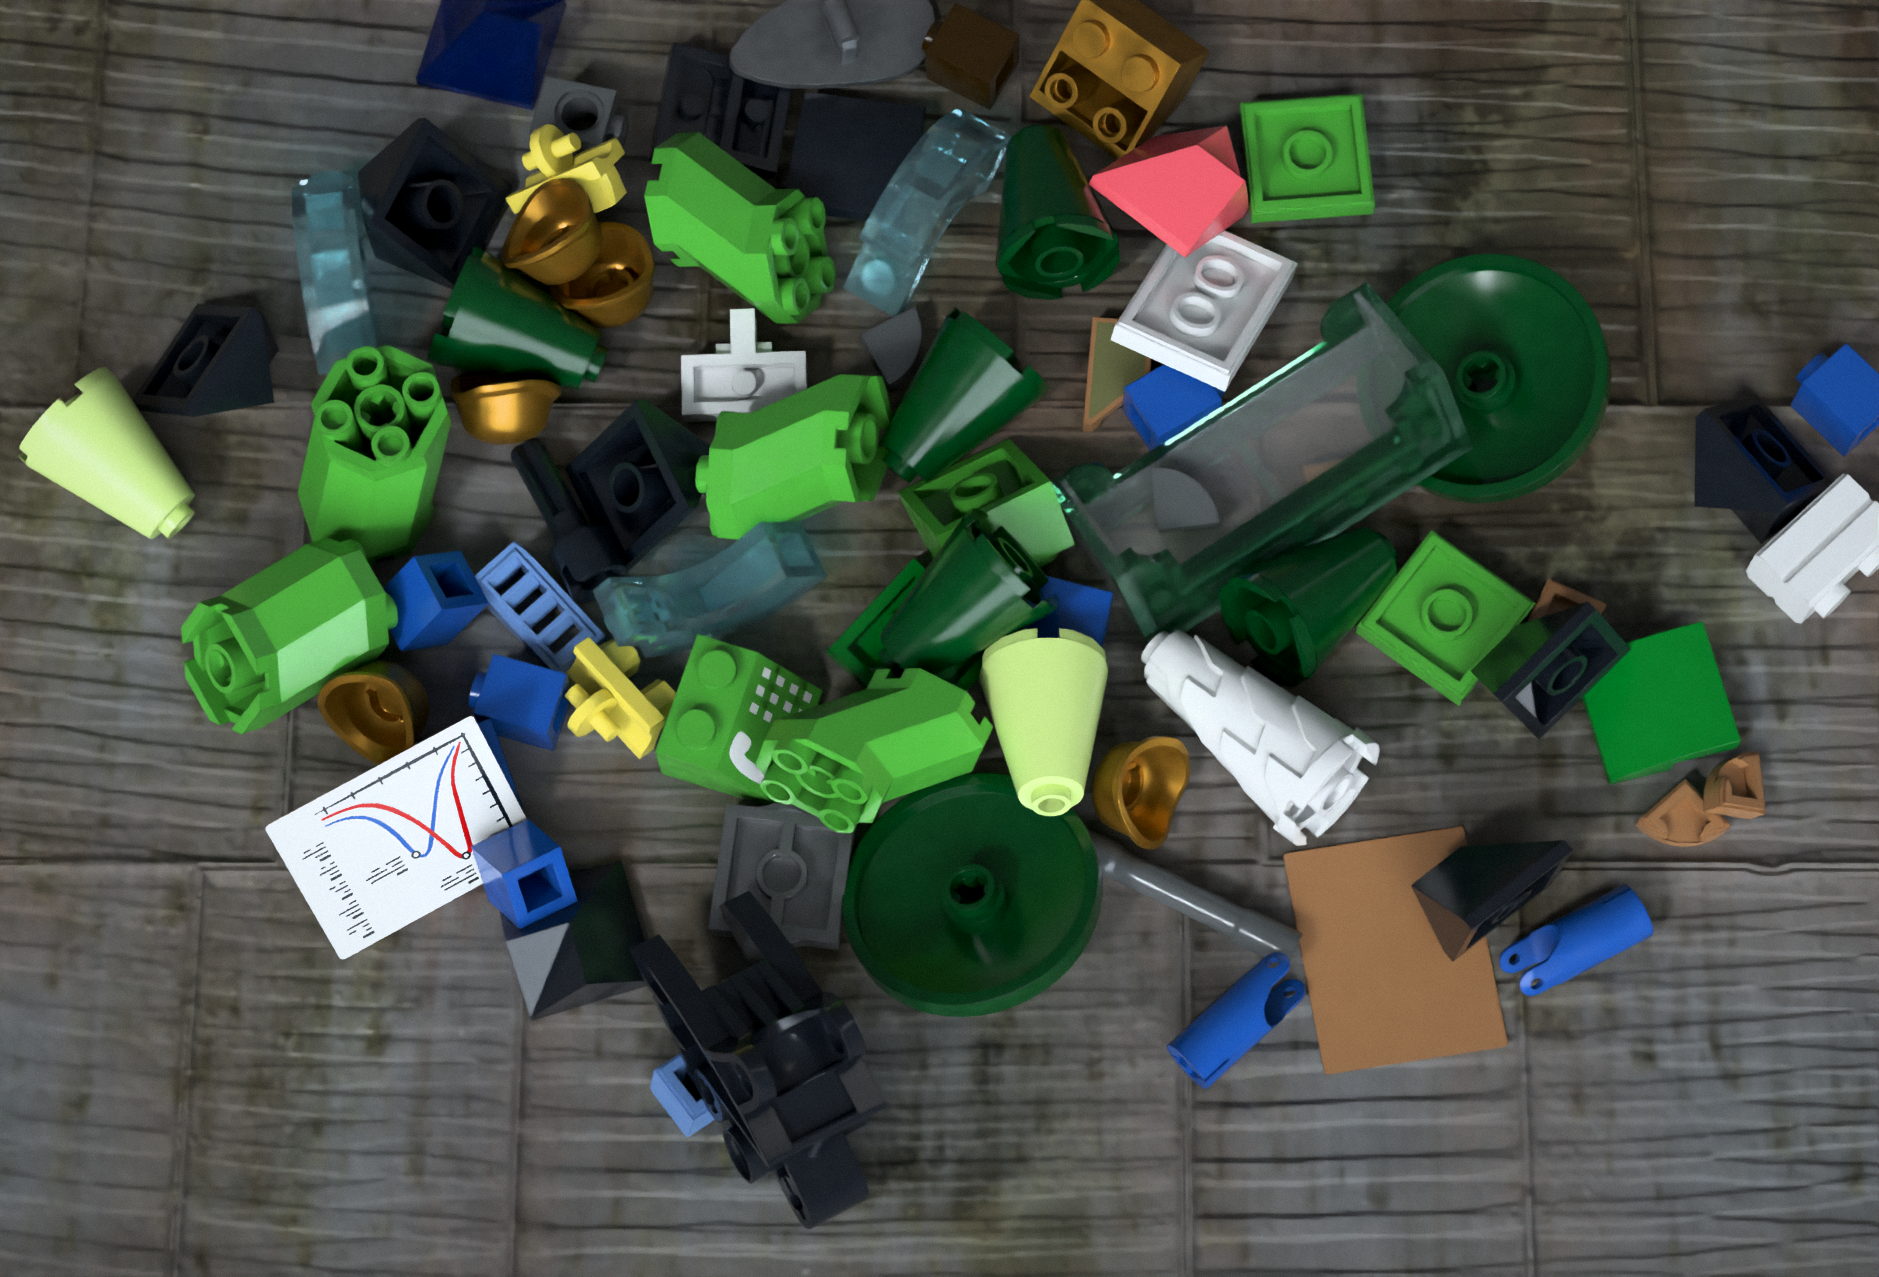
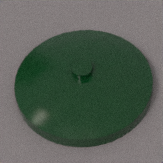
M1504 254L1468 255L1446 261L1422 272L1396 292L1383 307L1367 334L1359 360L1357 376L1359 406L1365 427L1372 441L1393 468L1409 482L1435 496L1465 503L1501 502L1529 494L1547 485L1571 467L1584 453L1598 431L1607 409L1612 377L1611 359L1604 332L1595 314L1583 296L1562 276L1546 266L1517 256Z
M995 773L960 775L909 794L889 808L866 832L850 860L845 894L842 895V916L846 935L855 955L868 976L878 987L900 1003L929 1014L947 1017L982 1016L1000 1012L1028 1001L1045 991L1058 981L1080 957L1092 937L1101 912L1103 899L1101 864L1084 823L1072 808L1057 816L1040 815L1032 809L1025 807L1019 801L1010 775Z

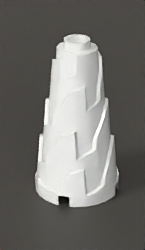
M1180 630L1171 634L1162 631L1147 644L1142 653L1141 661L1146 664L1144 677L1147 679L1146 682L1150 689L1197 733L1201 742L1237 779L1244 792L1275 823L1273 828L1296 846L1308 844L1306 842L1307 837L1300 831L1301 829L1307 828L1318 838L1348 809L1369 780V777L1361 772L1357 766L1362 757L1376 766L1380 750L1379 745L1358 727L1353 730L1301 696H1294L1251 667H1243L1198 635L1192 638Z

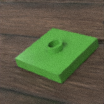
M1362 94L1240 103L1239 118L1251 223L1369 215L1374 213L1375 200Z
M1431 530L1357 625L1355 633L1460 706L1479 682V679L1471 670L1517 625L1524 623L1533 611L1536 603Z

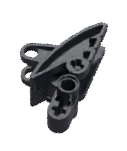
M747 891L724 902L719 907L737 944L743 950L742 954L749 966L748 968L700 990L684 965L660 934L633 946L629 950L648 989L653 994L652 998L669 1032L673 1035L672 1039L688 1072L694 1078L693 1082L706 1108L718 1123L726 1121L728 1124V1128L723 1131V1138L736 1169L742 1178L750 1184L774 1172L794 1214L800 1223L810 1230L869 1198L866 1179L845 1136L867 1125L869 1122L868 1117L886 1108L887 1103L862 1058V1055L867 1053L866 1046L849 1009L842 999L832 993L821 991L801 958L776 923L751 892Z

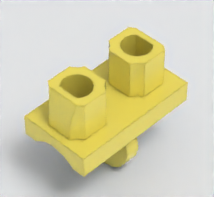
M546 124L532 131L529 142L531 151L522 155V162L527 170L531 171L539 168V171L530 174L526 178L525 188L509 194L505 199L515 215L519 213L535 189L543 183L554 179H569L575 181L584 189L592 203L593 213L596 214L615 205L627 193L620 175L614 166L625 152L617 137L573 156L572 153L581 148V141L577 134L572 132L564 136L557 127Z
M618 636L599 646L590 637L586 638L574 647L573 653L576 655V659L566 672L572 687L566 692L565 698L576 708L567 723V727L577 737L585 736L594 729L606 742L618 736L641 759L654 750L660 730L665 726L676 692L665 680L661 681L659 679L639 691L628 678L637 673L641 660L636 649L623 636Z

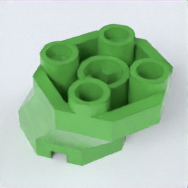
M700 132L676 133L654 148L651 164H662L659 180L647 181L644 198L653 243L662 252L673 251L676 255L670 260L678 267L700 266L776 324L799 323L820 306L822 293H830L834 289L836 268L834 261L828 256L824 235L825 207L818 197H806L799 189H775Z
M388 344L378 348L364 346L351 351L348 357L335 361L311 403L315 417L297 494L312 542L327 537L338 542L348 539L355 540L363 547L367 562L371 567L377 565L376 560L393 555L394 559L411 554L435 512L432 499L451 426V419L432 364Z
M839 374L754 412L721 411L716 423V434L709 448V455H702L698 460L695 478L698 492L706 494V505L710 514L712 535L717 536V538L736 540L759 539L845 501H874L888 468L881 460L888 450L885 447L878 446L879 429H887L892 420V409L883 376Z
M327 537L305 544L224 594L197 604L181 627L182 644L193 641L195 657L184 661L185 678L210 721L219 725L233 722L235 725L231 730L241 735L266 726L316 696L324 685L335 676L352 672L363 665L375 662L389 645L388 630L395 628L398 623L396 604L392 597L385 593L367 562L365 551L359 542L352 539L338 542Z
M905 668L901 678L887 679L891 669H877L865 690L776 719L763 742L755 765L764 775L760 788L768 798L780 804L795 805L819 817L822 823L833 831L852 833L858 823H873L883 802L972 772L993 726L985 715L980 725L974 719L971 712L976 703L967 691L921 668Z

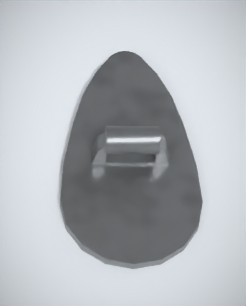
M787 0L761 16L743 33L731 50L729 64L733 72L743 78L783 88L822 89L852 87L896 80L916 70L926 59V54L921 51L930 26L935 21L933 7L928 0Z

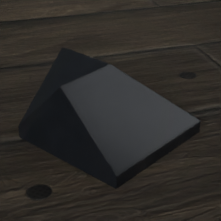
M418 118L358 171L363 223L375 258L452 290L469 254H472L473 247L477 245L482 248L506 202L505 198L513 188L511 184L426 118Z
M197 303L133 398V402L139 411L198 417L274 403L269 364L279 351V348L263 315L253 307Z
M1756 393L1705 408L1696 417L1695 507L1731 509L1761 544L1789 524L1833 483L1832 479Z
M645 399L635 400L565 468L591 524L606 528L628 571L698 507L702 493H699L696 487V466L702 455H709L710 448L708 443Z
M1587 601L1517 625L1471 672L1540 739L1631 649L1597 609Z
M1565 840L1461 846L1414 882L1411 887L1443 951L1454 962L1548 888L1555 880L1573 849Z
M621 860L569 875L578 902L522 929L515 926L500 912L505 942L532 1021L647 986L629 950L633 946L644 942L645 939Z

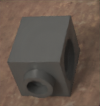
M545 76L530 127V133L539 127L550 124L557 127L564 136L572 132L577 134L581 141V148L573 152V156L617 137L623 148L628 131V116L621 114L617 90ZM581 119L595 121L592 127L583 131H575L569 128L575 121Z

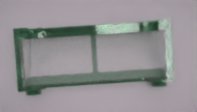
M1367 282L1330 304L1320 324L1323 342L1122 470L1112 475L1104 464L1087 462L1072 467L1065 474L1051 482L1068 527L1146 644L1162 631H1166L1169 634L1177 630L1186 632L1221 610L1219 599L1221 587L1230 582L1228 579L1236 572L1340 534L1473 449L1444 371ZM1150 468L1177 470L1198 481L1215 502L1221 517L1222 526L1159 534L1156 527Z

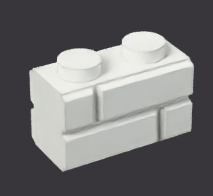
M1843 473L1754 555L1745 571L1748 578L1768 597H1773L1775 603L1795 623L1802 624L1815 611L1822 618L1827 617L1850 594L1851 591L1844 584L1856 572L1860 570L1865 576L1869 577L1879 569V503L1872 501L1867 491L1851 476Z

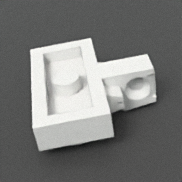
M755 308L730 309V343L716 344V354L681 355L682 417L684 422L717 421L721 411L754 412L808 388L806 351L772 352V342H757Z

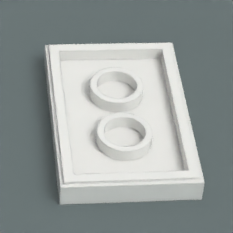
M1225 230L1187 257H1183L1166 244L1115 324L1111 340L1225 392L1292 281L1298 263Z

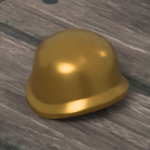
M569 179L550 180L535 189L522 206L507 235L501 254L502 263L507 268H518L546 285L566 283L586 272L600 252L603 233L593 213L590 198L578 183Z
M603 222L599 223L603 233L602 247L594 263L576 279L562 284L550 285L552 297L566 309H571L594 327L613 328L625 325L638 318L648 307L653 296L655 263L651 249L641 233L622 223Z
M474 371L458 375L450 382L451 395L456 401L465 432L479 441L495 445L516 444L536 437L546 427L553 402L561 395V387L547 380H520Z
M383 660L369 663L352 672L335 676L324 685L318 695L319 711L331 729L354 751L377 765L416 745L417 739L425 729L430 713L428 695L421 682L406 668L397 663Z
M1153 736L1141 741L1125 742L1114 746L1100 761L1092 783L1093 803L1096 814L1101 822L1109 828L1129 836L1141 848L1153 850L1163 845L1168 837L1174 811L1189 781L1190 759L1184 744L1175 738Z

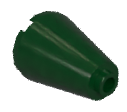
M1032 124L1024 127L1012 136L1007 143L996 266L1003 277L1004 285L1010 291L1026 298L1053 300L1063 298L1062 288L1081 284L1083 293L1098 286L1112 275L1120 261L1118 236L1093 188L1088 185L1089 180L1065 134L1057 128L1044 124Z
M475 245L472 254H469L447 302L443 315H445L442 322L443 330L441 334L435 333L427 361L440 366L520 380H547L560 387L579 390L583 379L595 383L609 348L598 344L602 335L600 330L572 310L566 309L554 297L513 268H507L498 257L488 250Z
M954 307L944 319L880 441L888 450L881 460L909 484L917 476L928 483L1039 401L1050 388L1030 365L1024 371L1019 368L1021 363L1012 354L1014 351L972 316L964 311L960 312L957 307Z
M973 508L961 519L880 633V639L884 648L879 652V655L885 665L898 678H901L905 668H921L933 675H937L988 648L1000 638L1018 632L1048 616L1059 606L1057 594L1045 599L1040 588L1049 580L1020 543L1003 526L992 534L980 524L989 516L984 511Z
M1357 527L1236 572L1228 579L1230 582L1221 587L1219 593L1221 613L1230 635L1237 645L1247 639L1259 655L1250 662L1260 673L1276 684L1291 688L1299 685L1304 680L1313 676L1395 578L1397 573L1395 563L1397 554L1395 548L1382 533L1373 532L1366 527Z

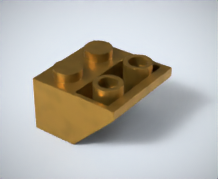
M1081 0L1029 97L1118 160L1148 141L1184 99L1210 51L1138 0Z

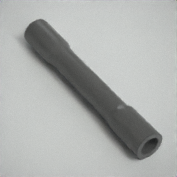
M1086 827L1097 851L1103 878L1113 879L1228 936L1235 944L1263 958L1275 952H1282L1291 960L1303 933L1254 909L1243 908L1127 851L1119 842Z

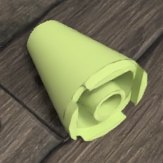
M107 367L98 368L74 384L83 392L82 395L77 394L66 403L58 398L46 410L21 442L19 449L24 453L18 456L28 467L149 539H153L161 533L170 539L193 517L195 511L189 505L195 494L118 377Z
M1038 628L1024 629L1004 636L985 649L979 673L980 684L1018 799L1025 807L1044 816L1061 815L1078 804L1083 798L1108 677L1105 650L1093 638L1069 629L1059 628V638H1038Z

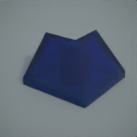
M441 0L416 76L417 84L533 110L566 8V1Z

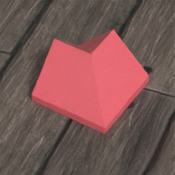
M1227 125L1154 136L1094 174L1088 184L1183 257H1187L1242 219L1249 209L1246 181L1241 178Z

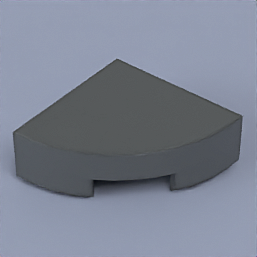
M915 307L860 333V342L878 374L883 376L889 393L909 378L920 354L922 329Z
M1150 468L1156 527L1159 534L1222 526L1221 517L1215 502L1198 481L1177 470Z

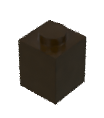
M955 3L944 22L936 19L924 38L921 51L926 54L927 79L990 110L1019 63V34Z

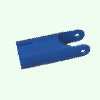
M1623 884L1508 946L1500 954L1499 966L1506 973H1516L1534 963H1538L1526 970L1519 981V988L1523 994L1535 996L1555 985L1572 979L1653 936V926L1637 894L1627 884ZM1513 954H1517L1516 959L1509 962V958ZM1534 979H1540L1536 985L1531 986V982Z
M1275 952L1263 958L1167 1044V1049L1175 1062L1203 1089H1208L1278 1025L1286 1014L1304 998L1305 986L1297 979L1282 982L1270 993L1271 987L1290 969V959L1286 954ZM1279 962L1276 967L1270 968L1272 963ZM1295 991L1293 996L1286 997L1288 992Z

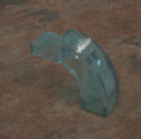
M961 108L951 111L939 119L909 152L880 196L859 237L864 243L843 288L893 317L904 312L938 241L952 219L971 198L988 190L1005 154L1011 136Z
M323 171L312 175L308 180L298 181L297 186H292V216L297 262L307 323L319 375L328 374L335 361L348 357L354 349L364 346L381 347V333L366 261L358 172L343 174L339 171Z
M760 522L730 547L695 566L660 576L609 577L596 587L593 593L604 615V622L612 633L617 646H640L646 658L692 649L697 634L718 640L753 625L801 597L827 577L802 522Z

